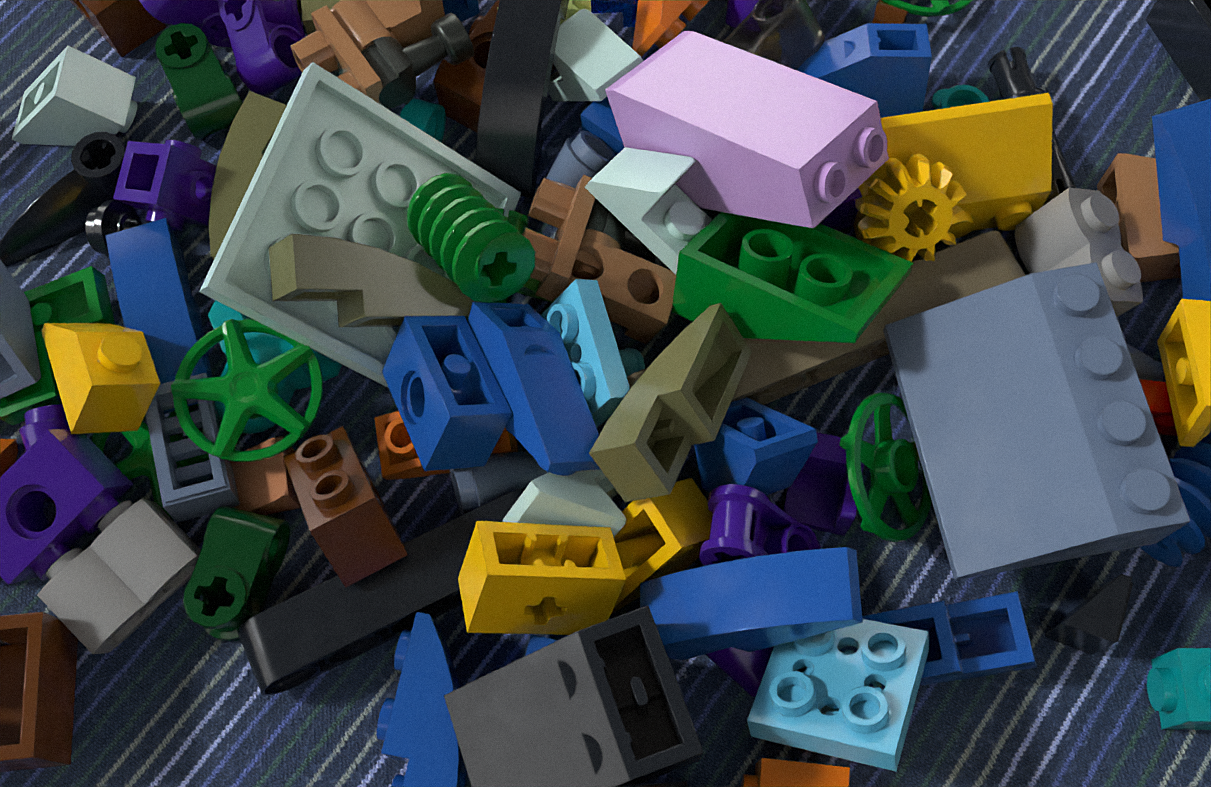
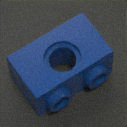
M405 316L382 373L424 471L485 466L512 415V411L465 316Z

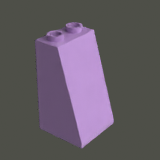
M683 31L605 89L624 147L689 156L696 160L676 185L699 208L815 228L889 159L887 137L882 128L876 100L694 31Z

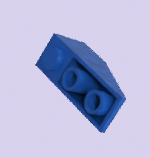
M867 23L776 63L876 100L880 118L923 112L932 54L927 24Z
M472 302L468 324L512 411L505 429L537 460L538 465L548 473L568 476L576 471L601 470L589 454L599 433L560 332L529 304Z

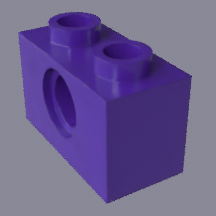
M48 429L0 477V577L8 585L39 577L42 581L49 579L46 576V572L51 565L65 553L72 550L70 547L86 531L93 533L99 530L98 524L102 518L120 504L117 500L133 485L85 434H71L70 429ZM47 495L53 499L56 505V517L52 524L43 513V502Z

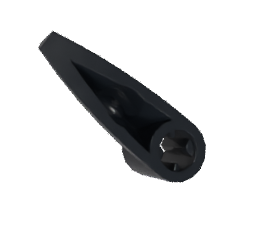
M94 132L83 137L75 145L71 155L74 169L38 197L20 215L0 241V260L5 267L41 253L84 232L89 212L107 200H114L113 197L126 151V146L116 135L108 132Z

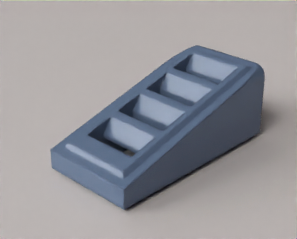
M207 373L191 376L190 379L209 377ZM174 381L159 385L146 412L163 508L175 521L181 522L212 514L222 505L232 508L238 506L240 501L231 461L209 454L210 460L177 468V461L207 454V452L198 447L190 438L171 442L170 436L184 433L177 416L167 419L164 416V410L174 408L171 392V383ZM187 399L188 404L198 402L199 410L190 412L192 420L198 429H204L203 435L215 443L221 422L214 401Z

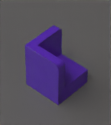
M817 432L818 443L791 487L787 488L783 511L810 529L845 536L855 519L857 510L848 480L846 450L839 446L842 437ZM861 462V472L863 474L864 464Z

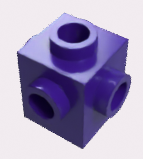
M167 139L165 144L128 141L113 199L147 212L145 219L147 223L166 218L174 231H182L184 223L209 226L211 192L217 166L201 159L202 150L185 142Z

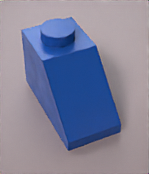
M747 397L731 402L715 441L695 445L702 488L710 493L712 489L721 485H745L755 488L767 496L791 487L818 443L816 428Z

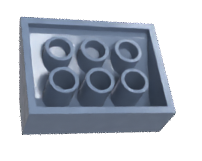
M1097 262L1031 273L885 325L883 329L954 581L1155 544L1190 522Z

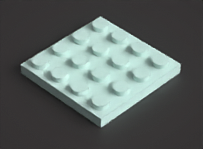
M312 62L301 74L199 292L388 387L382 370L400 327H339L337 301H273L269 247L291 234L339 238L380 248L417 262L449 279L446 272L415 241L408 229L407 211L411 198L418 188L433 176L443 173L458 174L469 181L472 187L478 190L495 208H503L505 210L504 216L508 217L509 210L515 211L521 192Z

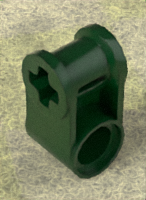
M185 23L170 26L157 38L155 46L156 55L174 91L172 93L173 98L191 133L198 141L231 126L243 102L229 74L223 69L221 63L216 58L202 30L192 24Z
M224 505L217 508L208 523L203 547L190 581L185 588L183 598L185 611L193 622L204 627L209 635L220 641L234 642L240 640L237 633L239 626L262 612L273 579L286 555L290 537L288 521ZM231 596L234 598V602L231 605V607L220 606L216 610V613L213 612V608L217 602L227 603L230 600ZM244 609L247 610L246 615L243 613Z

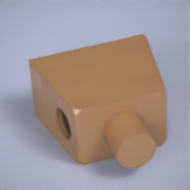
M1118 153L1097 184V190L1108 197L1117 208L1121 246L1137 261L1141 270L1140 282L1180 278L1179 245L1163 241L1156 158Z

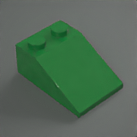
M720 212L679 252L671 312L694 321L709 306L721 303L743 338L855 343L910 275L914 263L821 223L815 228H808Z

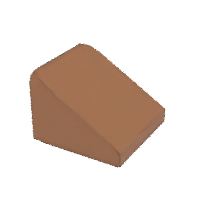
M285 437L270 438L245 451L271 446ZM292 446L278 455L260 461H231L240 504L234 508L261 515L301 508L283 456L294 451Z

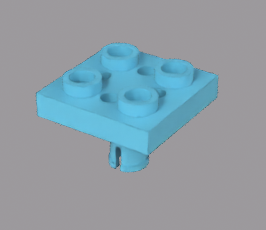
M575 279L541 316L560 332L597 428L613 414L630 390L627 377L645 369V364L641 353L637 349L626 348L618 350L598 281Z
M863 619V623L774 646L747 719L751 737L897 772L929 652L928 631ZM845 646H854L858 649L857 652L852 650L840 652ZM807 667L803 672L797 671L800 668ZM881 684H883V685L885 686V688H884L883 690H881V688H879V686H881Z

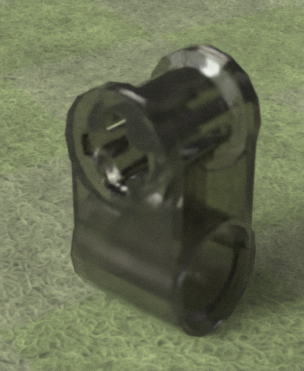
M759 0L751 13L721 42L797 70L807 58L820 49L825 40V33L806 0Z

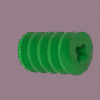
M443 173L433 176L423 183L411 198L407 211L410 233L415 241L424 248L425 252L435 260L436 264L446 272L449 279L457 284L463 294L474 301L491 303L504 300L518 292L529 280L535 268V250L530 240L520 234V231L509 223L507 218L497 211L495 206L487 201L461 175Z

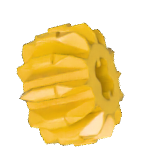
M912 154L906 166L896 158L888 159L885 167L887 173L885 178L881 180L878 176L872 174L865 181L874 190L872 195L854 199L856 209L866 215L856 224L857 230L865 239H872L871 245L912 262L916 253L926 261L935 262V244L942 241L947 245H956L955 236L949 231L950 226L968 221L966 212L959 206H956L967 195L964 186L956 181H951L953 176L951 168L942 162H935L930 166L929 159L922 154ZM913 202L917 208L911 216L907 217L904 211Z

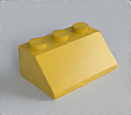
M1049 93L881 118L882 128L887 137L889 159L896 158L906 166L912 154H922L929 159L930 166L935 162H942L951 168L953 174L951 181H956L964 186L967 195L956 206H959L966 212L968 221L950 226L949 231L954 234L955 239L965 236L973 230L998 227V229L1003 231L1015 230L1017 224L1043 206L1051 192L1053 103ZM886 162L873 173V175L878 176L881 180L887 176ZM865 181L858 187L862 197L871 196L874 191ZM912 202L906 207L904 214L907 217L911 216L917 206ZM858 210L853 224L856 238L871 245L872 239H865L857 230L856 224L866 216Z

